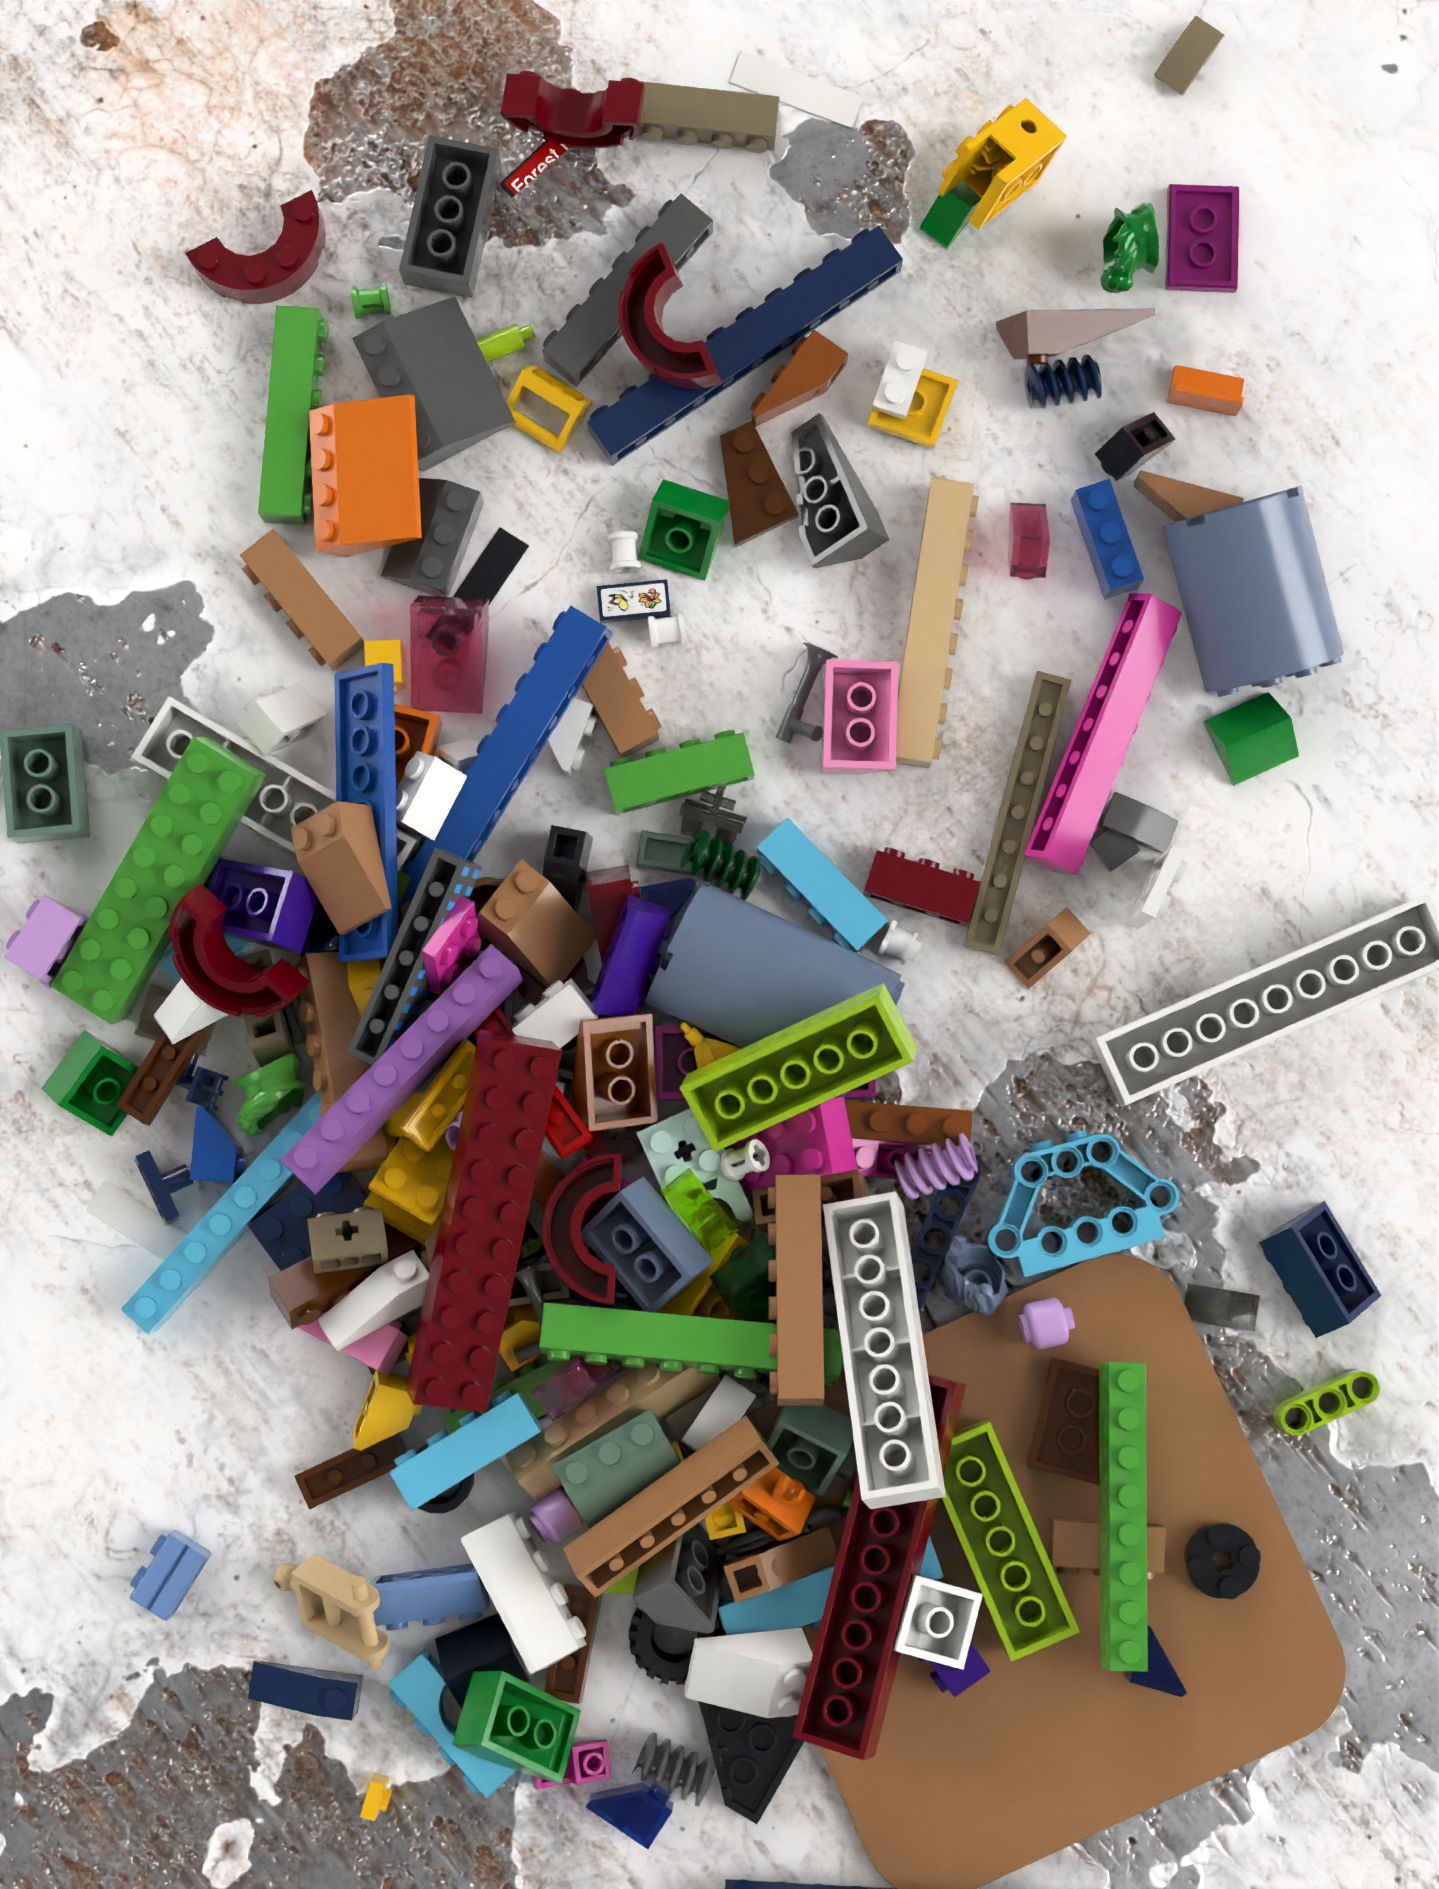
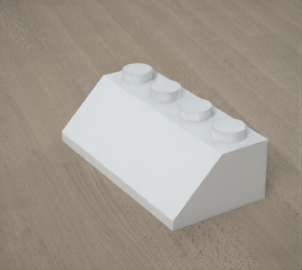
M517 1512L507 1514L465 1535L460 1540L530 1674H533L553 1665L587 1645L584 1639L586 1631L577 1616L572 1617L567 1608L568 1596L562 1585L553 1581L548 1571L551 1569V1565L546 1554L541 1549L537 1550L531 1539L534 1535L531 1525L524 1516L520 1517Z

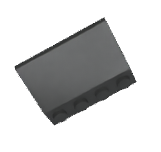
M455 297L385 320L352 338L380 398L408 394L415 396L418 468L422 471L436 466L516 423Z

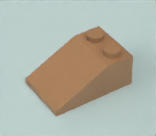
M336 801L291 828L297 863L339 934L345 935L392 909L371 805Z
M522 859L476 914L479 933L547 988L558 980H561L563 983L597 939L595 934L552 883Z

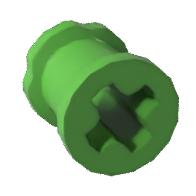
M386 282L380 283L379 287L358 290L357 287H351L356 320L362 319V316L379 312H384L385 315L391 314Z

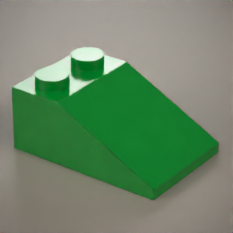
M473 1671L452 1745L481 1759L562 1784L581 1710L504 1671Z

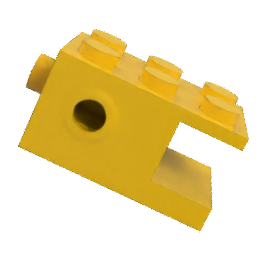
M1027 98L1015 107L1010 104L1000 113L995 122L987 121L978 131L976 137L968 136L960 143L955 151L958 157L943 171L942 177L944 181L937 193L943 197L962 181L981 198L968 220L979 230L1039 182L1067 138V135Z
M445 1132L430 1152L422 1150L410 1138L401 1137L369 1184L368 1189L372 1190V1192L363 1204V1207L382 1208L385 1223L425 1245L426 1240L441 1219L455 1152L448 1145Z

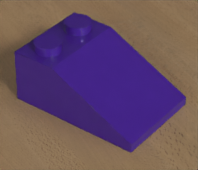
M219 858L215 864L208 890L228 907L223 917V935L274 949L301 954L318 901V897L306 877L294 871Z

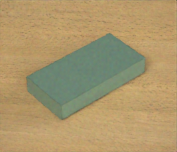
M641 830L636 867L703 877L704 869L701 868L695 875L690 874L692 863L689 861L684 867L680 868L683 854L692 838Z

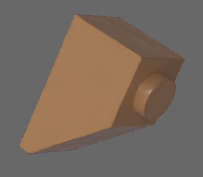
M1066 907L1004 963L1029 989L1091 933Z

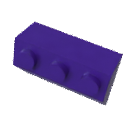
M630 894L627 895L591 994L592 1012L600 1015L624 1016L635 1014L637 1007L644 1008L645 1000L650 988L645 987L649 974L656 975L662 958V954L657 953L662 940H669L674 926V920L670 919L671 914L668 907Z

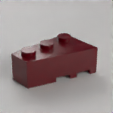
M629 865L586 872L587 890L602 964L627 895L630 894L641 898L638 880L631 881ZM648 976V979H647L646 984H650L649 976Z

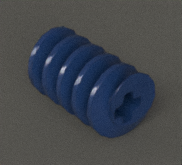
M1083 355L1081 363H1079L1076 357H1070L1067 361V366H1065L1064 362L1058 359L1055 360L1053 369L1048 363L1042 364L1039 367V372L1034 365H1027L1025 370V389L1030 408L1032 409L1033 400L1035 399L1038 400L1042 409L1046 408L1047 397H1051L1054 404L1059 406L1061 395L1064 394L1071 404L1074 402L1075 392H1079L1083 401H1087L1089 390L1092 389L1097 399H1100L1102 396V382L1096 360L1093 361L1090 355Z

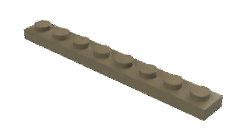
M1037 671L1035 674L963 947L996 956L1000 955L1025 860L1024 853L1030 841L1071 679Z

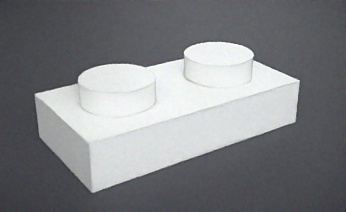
M898 340L894 341L872 405L873 410L906 420L929 350Z

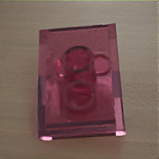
M418 595L410 605L411 708L421 711L482 714L489 632V599Z

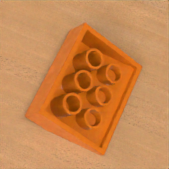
M408 394L333 403L310 410L309 428L316 552L348 557L422 538L415 396Z

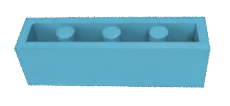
M788 817L756 847V852L760 855L758 859L761 867L770 875L776 872L785 881L781 885L782 888L795 901L800 897L810 907L806 911L819 926L826 923L835 932L832 939L836 944L858 953L887 925L889 920Z
M509 1390L505 1391L490 1401L493 1408L482 1415L476 1411L469 1413L458 1420L461 1428L451 1434H448L446 1429H443L426 1440L429 1445L427 1449L416 1454L414 1449H411L394 1460L397 1467L389 1473L411 1511L543 1430L521 1391L513 1396Z

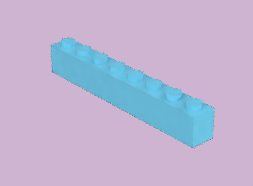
M319 1091L309 1099L121 1308L147 1334L157 1332L245 1235L249 1230L247 1225L262 1215L296 1178L280 1159L320 1119L321 1099Z

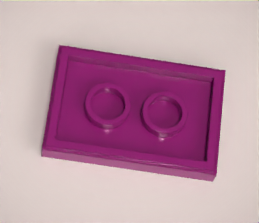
M1169 184L1167 188L1165 290L1236 292L1238 287L1239 236L1238 186Z

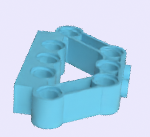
M1083 1130L1065 1135L1067 1143L1053 1146L1051 1140L1030 1145L1031 1153L1016 1158L1012 1163L1010 1169L1012 1181L996 1223L991 1225L986 1232L985 1245L989 1246L990 1251L997 1257H1015L1020 1276L1028 1277L1163 1239L1166 1237L1160 1216L1172 1212L1177 1207L1180 1198L1176 1185L1170 1180L1157 1178L1120 1149L1117 1140L1107 1134L1088 1136L1087 1131ZM1097 1142L1104 1143L1109 1150L1108 1158L1102 1163L1094 1160L1091 1154L1092 1146ZM1064 1151L1071 1154L1074 1159V1166L1067 1173L1062 1172L1056 1165L1057 1156ZM1028 1161L1034 1162L1039 1168V1176L1034 1182L1026 1181L1021 1175V1168ZM1084 1166L1102 1171L1140 1200L1142 1206L1134 1209L1126 1206L1112 1207L1105 1212L1102 1218L1096 1219L1091 1216H1079L1073 1219L1067 1228L1061 1229L1056 1226H1044L1038 1229L1033 1237L1024 1240L1022 1237L1040 1186L1047 1180V1177L1054 1175L1061 1179L1072 1178L1078 1175ZM1157 1186L1162 1187L1167 1194V1200L1161 1207H1156L1150 1200V1193ZM1119 1212L1127 1215L1129 1219V1227L1123 1233L1116 1232L1112 1226V1219ZM1083 1222L1090 1223L1094 1228V1237L1088 1243L1081 1242L1077 1237V1228ZM1006 1229L1012 1233L1014 1242L1010 1249L1003 1251L997 1247L995 1237L999 1231ZM1048 1232H1054L1060 1241L1058 1249L1052 1253L1046 1252L1041 1243L1043 1236Z

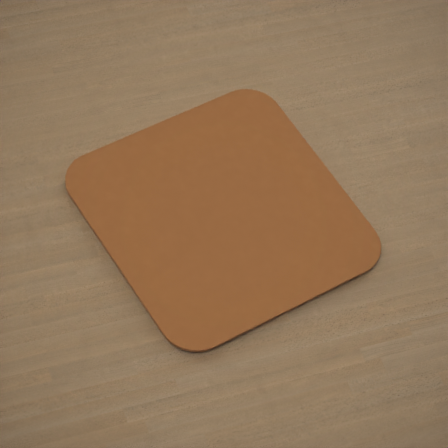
M1102 1255L1095 1259L1082 1261L1005 1296L1002 1304L996 1308V1312L990 1317L972 1311L922 1334L928 1374L966 1384L955 1432L986 1418L991 1422L1047 1556L1050 1517L1100 1520L1099 1485L1026 1466L1052 1357L1099 1369V1363L1103 1362L1146 1363L1147 1523L1160 1524L1166 1528L1164 1573H1153V1579H1147L1148 1672L1109 1671L1100 1667V1576L1094 1575V1569L1079 1568V1574L1057 1573V1567L1052 1566L1080 1633L1013 1662L1010 1661L982 1597L971 1643L986 1662L991 1672L955 1698L949 1689L942 1693L933 1681L930 1673L935 1669L928 1660L924 1659L920 1662L917 1657L900 1652L875 1756L867 1760H861L820 1747L873 1866L887 1882L897 1889H977L1313 1733L1327 1721L1338 1705L1345 1683L1346 1666L1342 1645L1178 1290L1165 1274L1153 1265L1138 1258L1125 1255ZM1048 1298H1057L1062 1303L1063 1308H1071L1075 1328L1069 1330V1340L1067 1343L1041 1350L1035 1349L1031 1343L1024 1342L1018 1315L1023 1314L1024 1306L1028 1303ZM842 1370L839 1381L832 1380V1384L824 1388L825 1399L823 1404L851 1418L845 1370ZM777 1400L752 1411L747 1416L765 1440L784 1407L777 1406ZM857 1468L848 1481L835 1474L823 1496L810 1491V1493L816 1496L811 1510L825 1505H836L843 1510V1518L837 1523L829 1526L826 1520L810 1528L812 1531L828 1525L837 1552L839 1551L847 1519L844 1515L846 1508L842 1507L841 1504L850 1486L855 1487L858 1475ZM938 1498L929 1534L944 1576L936 1580L981 1594L941 1498ZM749 1519L744 1521L746 1530L757 1526ZM1220 1523L1233 1524L1251 1536L1261 1554L1260 1569L1254 1584L1235 1599L1208 1596L1190 1581L1186 1570V1561H1184V1551L1190 1537L1201 1527ZM739 1534L727 1536L728 1540H731ZM775 1540L774 1542H772V1543L769 1544V1545H772V1544L777 1543V1542H779V1541H778V1540ZM1225 1551L1222 1555L1217 1552L1214 1554L1212 1559L1217 1562L1216 1570L1220 1571L1221 1568H1228L1231 1562L1228 1559L1230 1553L1228 1551ZM746 1553L735 1554V1555H736V1557H737V1556H740V1555H743V1554H746ZM808 1624L799 1628H802L813 1654L820 1627L811 1628V1625Z

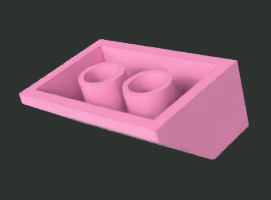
M826 660L823 686L821 774L860 775L896 770L899 662Z

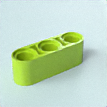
M1357 1369L1348 1370L1280 1402L1274 1409V1422L1280 1430L1296 1436L1306 1434L1375 1401L1380 1393L1379 1381L1369 1372ZM1358 1377H1363L1366 1381L1367 1389L1363 1395L1356 1397L1352 1391V1384ZM1329 1392L1333 1396L1334 1405L1329 1411L1322 1412L1318 1404L1321 1395ZM1291 1408H1298L1301 1420L1298 1425L1290 1428L1286 1424V1414Z

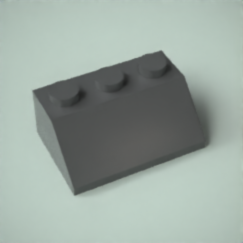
M419 478L422 538L392 545L381 577L448 600L484 501L481 492L449 480Z
M697 1523L639 1566L633 1599L637 1607L644 1611L656 1624L708 1634L713 1632L715 1627L724 1572L723 1561L726 1560V1555L718 1557L716 1548L720 1546L714 1539H709L708 1532L700 1523Z

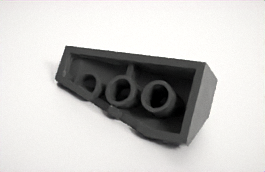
M818 413L791 432L794 472L798 474L800 494L796 495L797 506L801 508L802 525L799 526V537L813 568H820L862 559L890 539L877 509L823 415Z

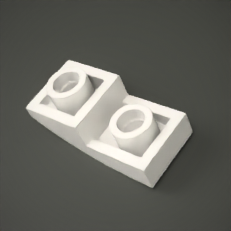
M725 1375L681 1442L694 1451H698L739 1421L756 1395Z

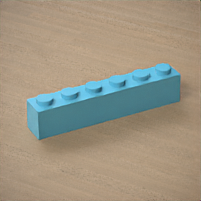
M929 1535L919 1576L936 1580L944 1576ZM835 1564L769 1592L735 1603L734 1597L720 1601L718 1603V1611L726 1635L793 1629L808 1624L811 1625V1628L820 1627Z

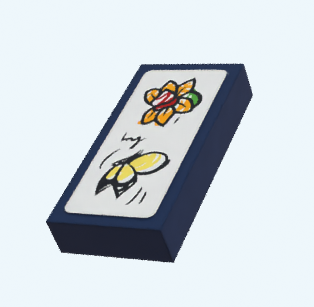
M667 579L597 586L600 623L648 619V616H654V618L671 617Z

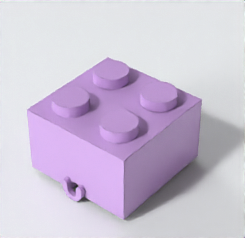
M44 895L41 900H36L28 909L26 914L28 920L22 930L15 931L6 944L8 951L4 958L38 978L39 982L51 988V984L89 917L84 914L80 915L64 904Z

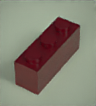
M885 847L884 852L876 851L864 888V896L965 927L968 924L981 883L980 881L973 880V873L956 868L953 869V873L939 869V863L925 858H919L918 862L904 858V852L893 848Z

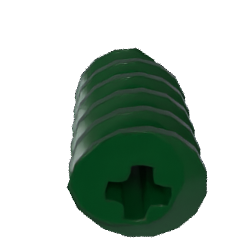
M706 830L699 831L692 838L685 849L680 863V868H682L688 861L691 862L690 874L695 875L703 868L702 880L705 882L713 875H716L715 887L720 888L726 881L729 882L727 892L733 894L739 887L741 889L739 898L746 900L751 894L760 876V861L755 856L748 858L747 852L741 849L735 852L734 845L730 843L723 845L722 839L717 836L710 839V833Z

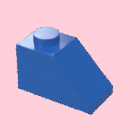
M197 1107L189 1180L235 1183L247 1169V1155H242L243 1147L212 1109Z

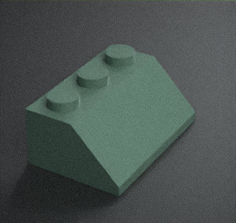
M649 1409L557 1462L552 1467L571 1502L590 1529L682 1461L653 1410Z

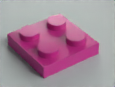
M463 896L459 898L422 950L429 990L440 996L461 975L462 968L467 960L474 958L481 947L482 941L479 935L474 901Z

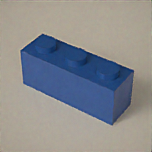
M1110 479L1076 489L1070 501L1104 600L1138 589L1144 577Z

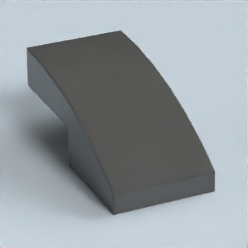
M1114 792L1100 827L1133 839L1136 844L1162 854L1169 848L1179 821L1142 802Z

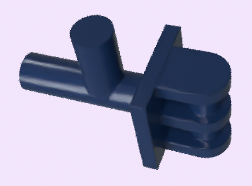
M195 1053L175 1085L189 1090L185 1101L217 1111L219 1106L215 1105L218 1096H223L224 1091H221V1087L224 1081L228 1082L229 1076L199 1066L196 1069L195 1075L192 1076L199 1055Z

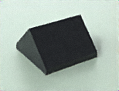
M499 1613L435 1638L444 1681L461 1709L464 1705L473 1671H504L526 1683L530 1681L523 1659Z

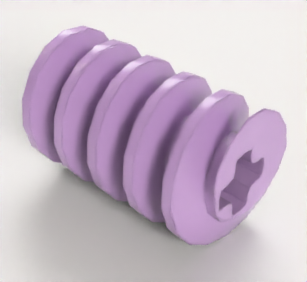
M964 1133L959 1134V1146H955L952 1140L947 1138L945 1139V1151H942L937 1143H933L932 1155L928 1156L923 1148H919V1160L915 1161L909 1152L904 1154L905 1165L901 1166L895 1160L900 1184L910 1199H917L920 1191L925 1195L931 1194L933 1185L938 1190L945 1189L947 1181L953 1186L960 1183V1175L967 1181L973 1179L974 1170L978 1172V1166L974 1151Z

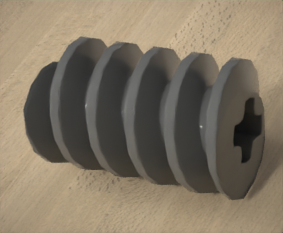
M651 1733L642 1747L632 1773L640 1767L642 1781H645L652 1773L655 1774L654 1787L657 1788L665 1780H668L669 1794H672L679 1786L682 1787L681 1799L684 1801L692 1792L695 1793V1806L699 1807L715 1772V1769L711 1771L712 1760L707 1757L697 1765V1752H691L684 1759L685 1748L683 1745H679L673 1752H670L671 1740L666 1738L657 1746V1733Z

